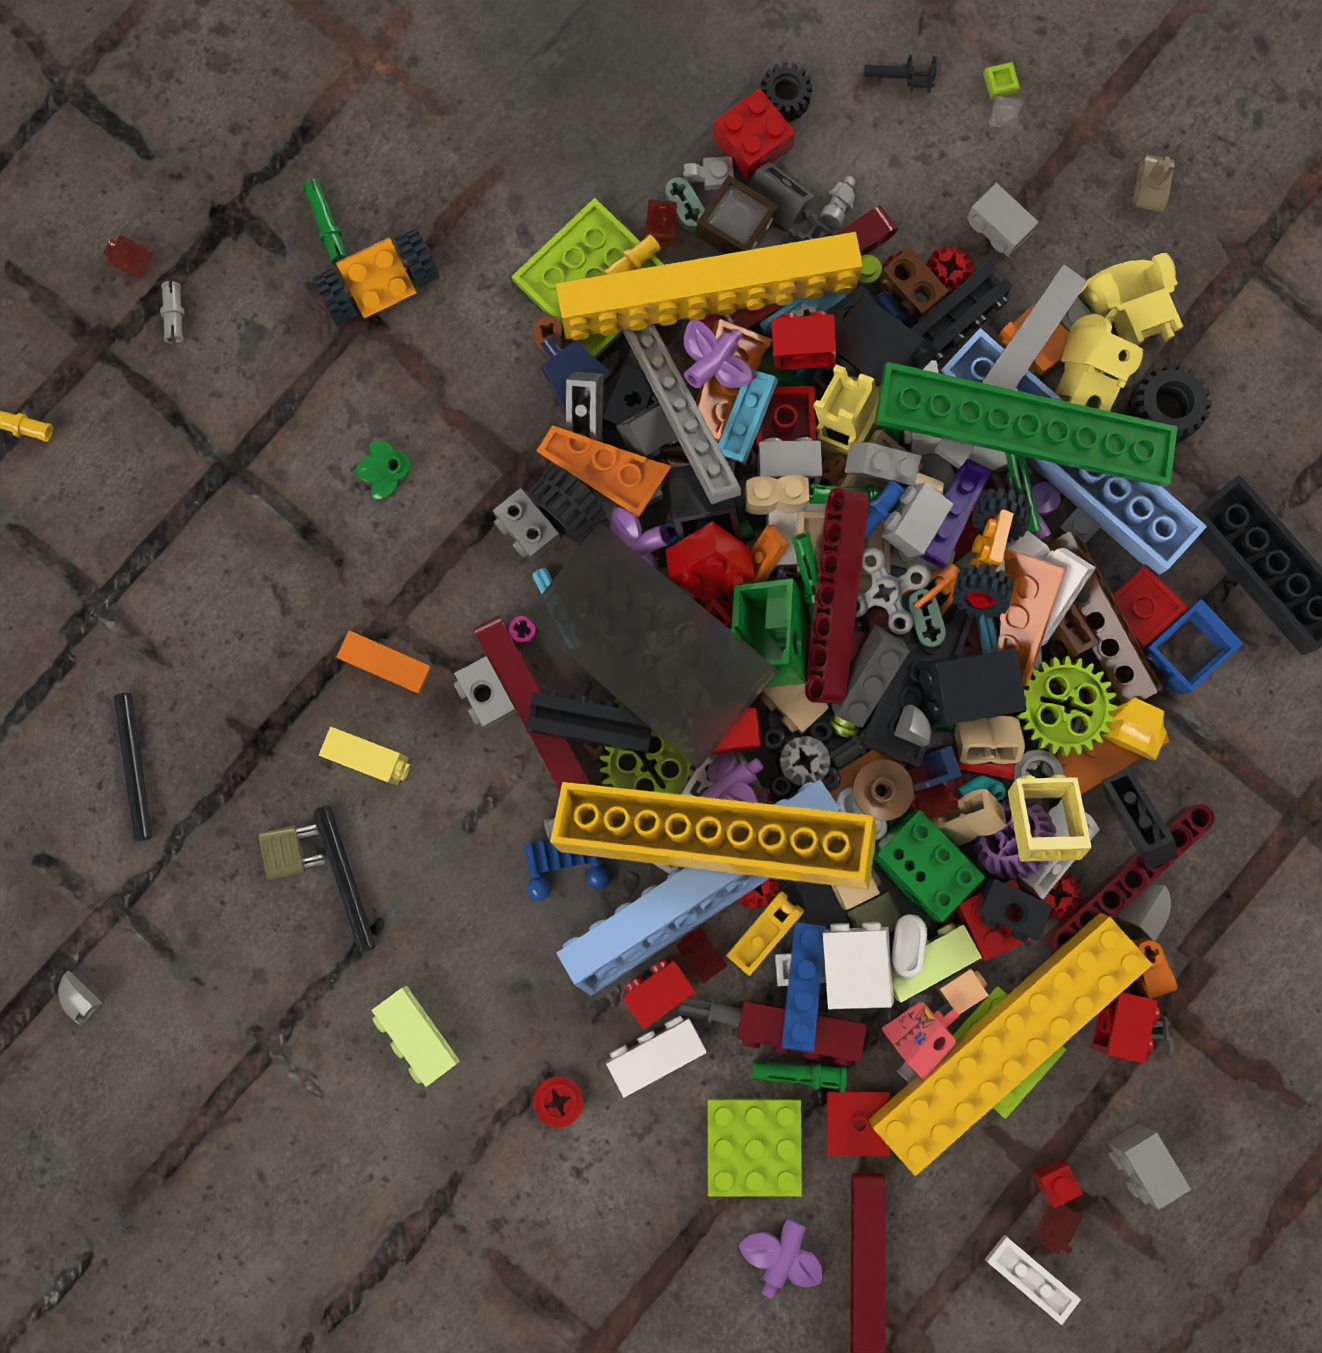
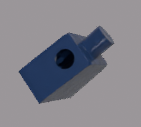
M554 333L541 343V346L551 359L540 367L562 409L566 408V379L573 372L603 373L604 379L611 375L577 340L564 347Z

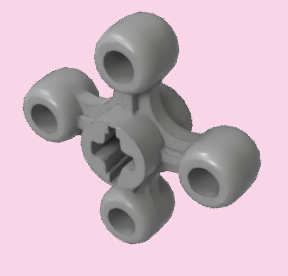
M874 547L868 548L863 552L861 567L871 575L873 582L869 591L865 593L858 592L857 601L860 603V609H856L855 618L864 615L871 606L879 605L884 607L889 614L888 625L890 630L898 635L906 634L914 626L912 614L902 606V595L910 589L920 590L925 588L931 580V573L924 565L917 564L910 567L903 576H891L885 569L886 558L882 550ZM870 555L875 556L877 560L876 565L870 564L868 560ZM915 572H919L922 575V582L915 581L913 577ZM884 586L886 588H896L890 595H878ZM900 617L905 620L906 624L904 627L898 625L897 618Z

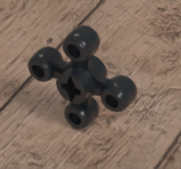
M818 720L811 725L809 737L820 740L823 745L828 744L833 737V728L828 722ZM769 728L762 736V744L770 752L782 754L785 745L789 743L784 732L779 728ZM823 728L826 730L827 735L825 737H818L815 733L816 730ZM773 735L778 736L780 739L779 743L775 745L768 742V739ZM799 749V755L801 756L805 752H803L802 749ZM817 755L807 756V762L809 763V765L806 766L803 763L801 764L805 767V769L808 770L809 773H812L810 770V762L814 760V758L817 757ZM829 767L826 775H832L835 779L834 783L827 785L823 779L821 782L828 792H832L839 787L841 776L836 769ZM783 772L774 776L769 783V790L777 799L788 798L793 792L794 783L788 780ZM784 782L787 785V789L779 792L775 788L776 784Z

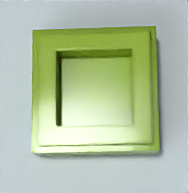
M1013 62L985 68L983 75L990 99L1019 92L1020 86Z

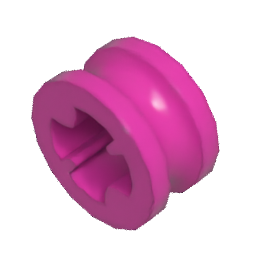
M518 616L511 621L509 633L516 643L528 644L534 640L537 629L529 617ZM520 623H527V628L531 630L529 635L525 633L524 638H520L519 633L515 631L517 625L521 627Z

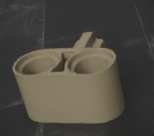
M1149 154L1143 155L1138 169L1132 203L1133 207L1161 213L1164 211L1169 198L1175 167L1173 159Z

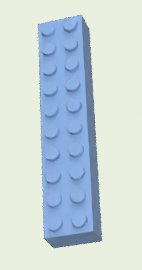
M980 328L941 369L939 374L981 383L1004 348ZM1029 370L1026 371L1014 389L1063 401ZM1025 457L1026 462L1056 487L1074 505L1080 506L1101 525V528L1142 565H1146L1156 576L1167 571L1207 527L1161 486Z
M820 779L815 783L809 782L803 785L798 790V794L791 799H783L775 804L779 806L842 812ZM687 867L684 869L678 868L671 872L667 877L668 880L659 886L653 885L645 889L641 894L642 897L633 903L628 902L618 907L615 915L592 924L589 932L580 938L574 937L565 942L563 949L558 951L557 955L574 985L592 996L770 878Z

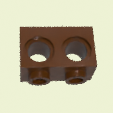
M910 247L882 270L878 278L883 291L889 296L893 295L900 303L901 311L907 317H912L916 322L940 303L948 293V289ZM903 271L908 279L899 280L894 272ZM914 293L924 294L927 302L917 301Z
M1072 604L1044 647L1051 658L1057 657L1061 665L1064 657L1069 656L1072 661L1099 642L1075 605Z

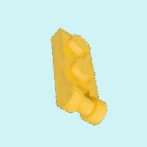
M782 890L726 954L748 976L754 972L805 911L798 904L794 906L787 900L788 895ZM778 909L787 915L783 922L774 916Z

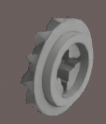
M809 736L794 738L785 745L780 757L781 769L787 779L794 784L803 786L809 782L815 783L819 779L822 780L828 773L830 767L829 752L820 740ZM799 749H802L807 756L818 755V757H815L810 762L812 773H809L803 765L792 766L800 760Z
M1031 750L1024 753L1022 761L1014 765L1013 780L1015 781L1022 776L1030 775L1026 770H1035L1039 765L1041 773L1045 774L1046 777L1063 775V769L1059 760L1050 752Z

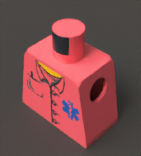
M948 1001L935 1013L924 1002H919L885 1025L882 1030L906 1063L924 1080L955 1046L956 1039L948 1031L947 1027L960 1015Z

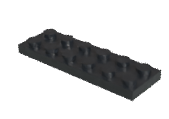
M935 580L929 582L923 589L929 591L936 586ZM941 592L935 595L939 608L950 593L946 596ZM931 599L920 607L924 617L930 616L928 605L932 604ZM953 602L942 616L946 636L942 644L937 647L930 648L924 646L918 638L915 625L908 633L900 635L910 652L873 709L860 745L912 767L919 768L921 766L927 746H918L895 736L894 732L904 706L913 705L926 716L923 687L919 680V664L961 654L975 616L974 612L969 615L965 613L966 608L960 610L957 607L958 604ZM931 620L925 621L927 632L923 633V637H929L931 642H935L937 635L941 631L929 625ZM930 725L931 735L935 725Z

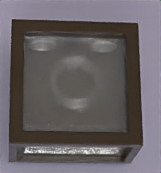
M728 175L697 221L696 237L724 254L756 249L775 221L778 205Z

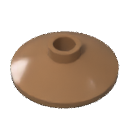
M888 759L871 761L865 764L855 776L853 782L855 803L862 813L874 816L875 820L889 821L900 817L908 810L913 800L914 788L911 776L902 765ZM878 785H882L885 788L883 796H879L876 793Z

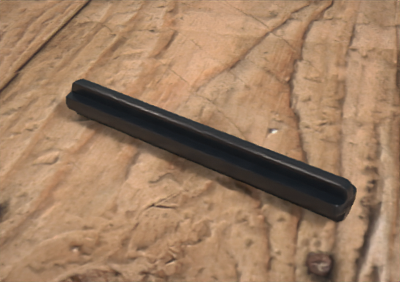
M124 692L114 695V703L133 837L135 841H145L152 838V829L133 697L131 693Z
M330 806L320 807L314 811L315 818L358 951L364 953L374 949L375 942Z

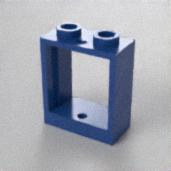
M1200 599L1191 604L1179 618L1147 645L1143 652L1153 670H1158L1166 678L1165 683L1175 693L1184 695L1192 692L1244 643ZM1190 619L1219 651L1186 680L1157 648Z

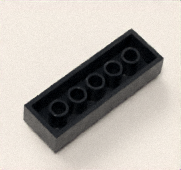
M1238 475L1192 512L1193 515L1207 526L1198 538L1301 655L1317 651L1322 646V567L1247 482Z

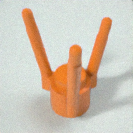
M953 563L945 569L938 568L931 574L930 582L935 580L936 586L914 604L915 608H920L939 592L945 596L950 593L939 608L941 616H943L953 603L952 594L957 575L961 570ZM914 589L905 591L902 596L914 591Z

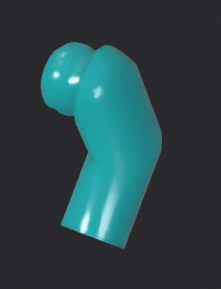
M980 775L957 788L961 798L967 793L979 789H987L997 801L1002 800L1006 795V789L1002 782L985 775Z

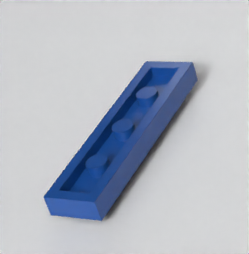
M797 922L794 924L781 1049L814 1052L824 952L823 933L826 930V926Z

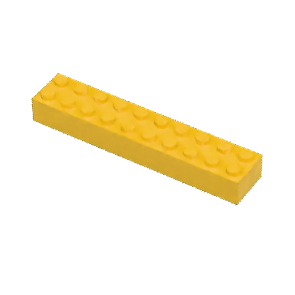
M856 232L556 283L565 338L581 341L594 334L601 333V335L610 336L623 329L630 328L633 331H638L652 324L660 323V325L667 326L681 319L701 320L707 315L716 313L722 316L730 315L736 310L744 308L759 310L765 307V305L773 303L788 305L796 299L817 300L825 294L831 293L846 295L856 289L863 265Z
M562 782L550 842L563 853L869 890L877 824L874 816Z
M1099 913L956 1041L955 1046L924 1080L917 1075L868 1120L873 1129L914 1176H917L1153 964L1110 916Z

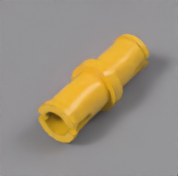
M649 234L631 250L626 249L623 252L624 256L603 270L605 275L641 269V264L656 252H659L661 247L655 238Z
M0 411V429L10 431L17 437L25 435L45 442L50 440L53 432L52 424L30 419L26 414L18 413L15 415Z

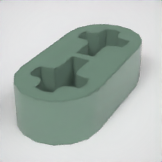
M679 177L673 178L665 187L666 201L680 225L689 232H695L697 221L705 209L687 180ZM674 188H677L679 191L684 190L683 202L677 194L673 195ZM687 208L690 209L693 215L698 214L697 221L694 222L693 219L687 220Z
M920 589L915 591L909 599V608L913 616L916 632L924 646L930 648L937 647L945 640L946 630L935 596L931 599L932 604L928 605L930 616L924 617L921 608L914 607L918 597L929 592V590ZM931 620L933 628L940 629L941 631L937 635L935 642H931L929 637H923V633L927 632L925 621Z

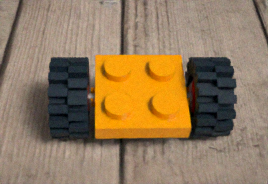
M416 228L395 237V241L403 256L401 259L391 239L388 237L336 262L347 284L344 286L345 289L334 268L312 277L320 294L319 296L337 327L358 317L349 297L353 296L365 319L416 294L417 292L406 272L408 268L418 287L440 277L433 258Z
M999 488L998 492H995L994 489H989L988 493L985 491L981 493L976 502L972 525L974 528H977L979 534L983 533V536L978 535L972 546V552L975 553V557L970 561L968 567L962 568L961 572L959 571L952 594L954 604H958L957 607L960 610L966 608L965 613L969 615L972 612L976 613L975 617L981 618V614H984L986 618H992V614L995 617H999L1001 613L1005 614L1007 609H1009L1014 583L1011 582L1012 578L1010 576H1005L1006 572L1003 570L996 572V569L1002 563L1006 542H1010L1011 538L1017 541L1019 537L1025 536L1032 511L1028 499L1023 500L1024 496L1021 494L1015 496V491L1013 490L1005 493L1004 488Z

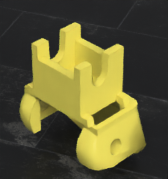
M1167 253L1153 256L1152 261H1128L1104 269L1089 278L1079 294L1093 314L1107 318L1111 324H1114L1120 338L1133 344L1135 343V345H1140L1145 341L1144 339L1161 333L1164 342H1167L1175 336L1174 332L1183 327L1170 296L1178 283L1174 262Z
M1090 314L1079 318L1071 326L1063 356L1060 360L1065 363V372L1055 394L1065 402L1110 411L1120 388H1124L1125 381H1127L1129 375L1135 373L1141 365L1143 349L1112 334L1111 322L1101 315ZM1122 350H1125L1127 353L1124 361H1120L1118 357ZM1106 372V373H1108V374H1110V375H1112V376H1114V377H1117V378H1119V379H1112V378H1110V377L1104 375V373Z
M835 365L833 379L821 400H816L814 403L819 421L816 428L818 432L816 441H821V457L823 459L833 454L841 453L847 462L850 442H869L876 430H884V426L874 424L880 387L875 385V380L872 377L861 373L858 378L849 377L846 368ZM825 427L850 436L848 445L830 439Z

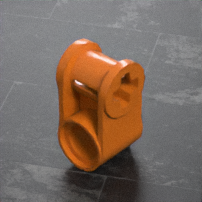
M1144 938L1134 939L1132 942L1143 954L1145 953V948H1149L1150 952H1147L1145 955L1153 964L1136 979L1142 996L1153 999L1177 990L1175 977L1169 968L1162 947L1155 941Z

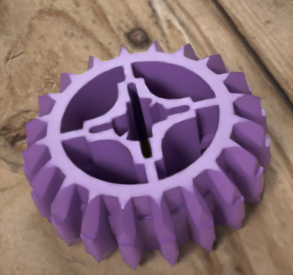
M1026 799L1025 804L1029 826L1034 824L1036 829L1035 836L1032 838L1056 837L1054 835L1057 833L1056 827L1050 815L1040 805H1033L1031 801ZM1003 800L1002 806L1004 807L1006 826L992 835H978L974 839L976 842L973 846L974 851L978 855L979 862L985 865L988 872L996 873L1002 879L1008 875L1010 879L1015 881L1018 874L1027 879L1028 871L1033 870L1039 873L1037 866L1040 863L1048 865V861L1020 862L1009 803ZM996 841H1000V852L998 855L995 854Z

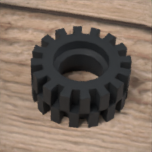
M783 62L781 69L776 64L773 65V71L770 69L766 71L765 77L763 76L760 89L781 115L788 117V122L794 120L795 115L799 119L803 111H807L812 94V84H810V76H805V69L801 68L798 72L797 64L793 63L792 68H788V62ZM784 84L790 85L795 88L797 95L792 100H781L775 95L776 87Z

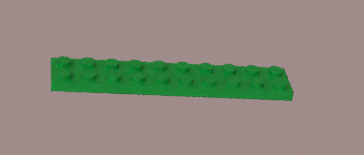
M886 362L883 367L874 423L1161 487H1166L1171 483L1178 426Z

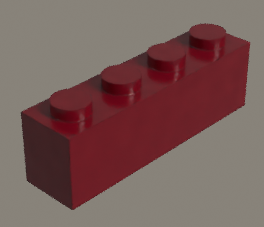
M742 999L741 1017L736 1033L737 1039L743 1040L742 1045L760 1049L761 1044L773 1046L772 1051L791 1054V1050L781 1049L785 1007ZM817 1013L814 1052H803V1057L821 1060L822 1055L834 1057V1063L852 1066V1061L861 1062L867 1024L861 1021Z

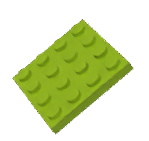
M594 198L511 276L512 281L548 316L556 318L560 322L562 330H564L556 283L605 275L603 270L624 256L623 252L626 249L631 250L640 241ZM653 255L641 264V269L664 264ZM619 330L618 333L610 336H604L601 333L589 335L587 339L578 342L597 358L623 333V330Z

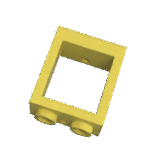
M330 727L318 755L397 786L400 780L405 781L410 770V764H407L408 757L333 727Z
M1027 775L1015 780L1008 790V797L1020 862L1082 860L1091 849V843L1078 778H1066L1064 775L1035 778V776ZM1062 797L1069 837L1032 838L1025 798Z

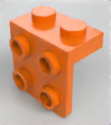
M1035 304L1014 323H1008L1001 330L995 340L1001 347L1005 349ZM1060 323L1028 368L1038 379L1050 370L1063 356L1069 331Z

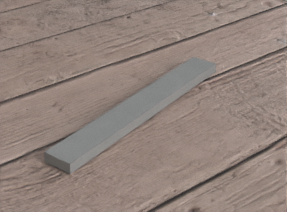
M1063 265L981 383L1014 390L1088 281L1066 265ZM942 439L934 451L959 469L975 446Z
M648 325L647 328L633 331L630 328L623 329V333L710 503L714 504L741 495V488L655 325Z

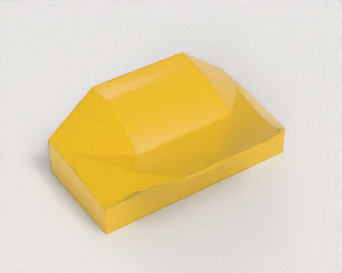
M1135 697L1117 706L1116 710L1110 711L1108 715L1114 717L1116 721L1106 723L1105 725L1111 732L1109 734L1099 733L1100 736L1152 761L1156 760L1167 734L1164 728V711Z

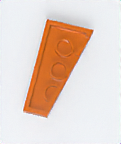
M721 319L716 321L713 334L717 340L723 333H730L733 329H738L742 333V338L738 341L739 347L732 356L738 357L747 363L751 369L757 370L765 350L769 348L773 339ZM714 375L699 388L696 404L717 442L721 439L741 387H725Z
M1167 734L1162 746L1169 742ZM1103 737V742L1100 744L1091 741L1093 745V750L1086 751L1081 746L1082 752L1080 755L1075 756L1071 748L1068 756L1062 757L1060 748L1053 754L1059 760L1063 769V775L1066 778H1078L1081 794L1101 783L1103 779L1118 773L1140 760L1143 756ZM1049 746L1044 747L1043 750H1048Z

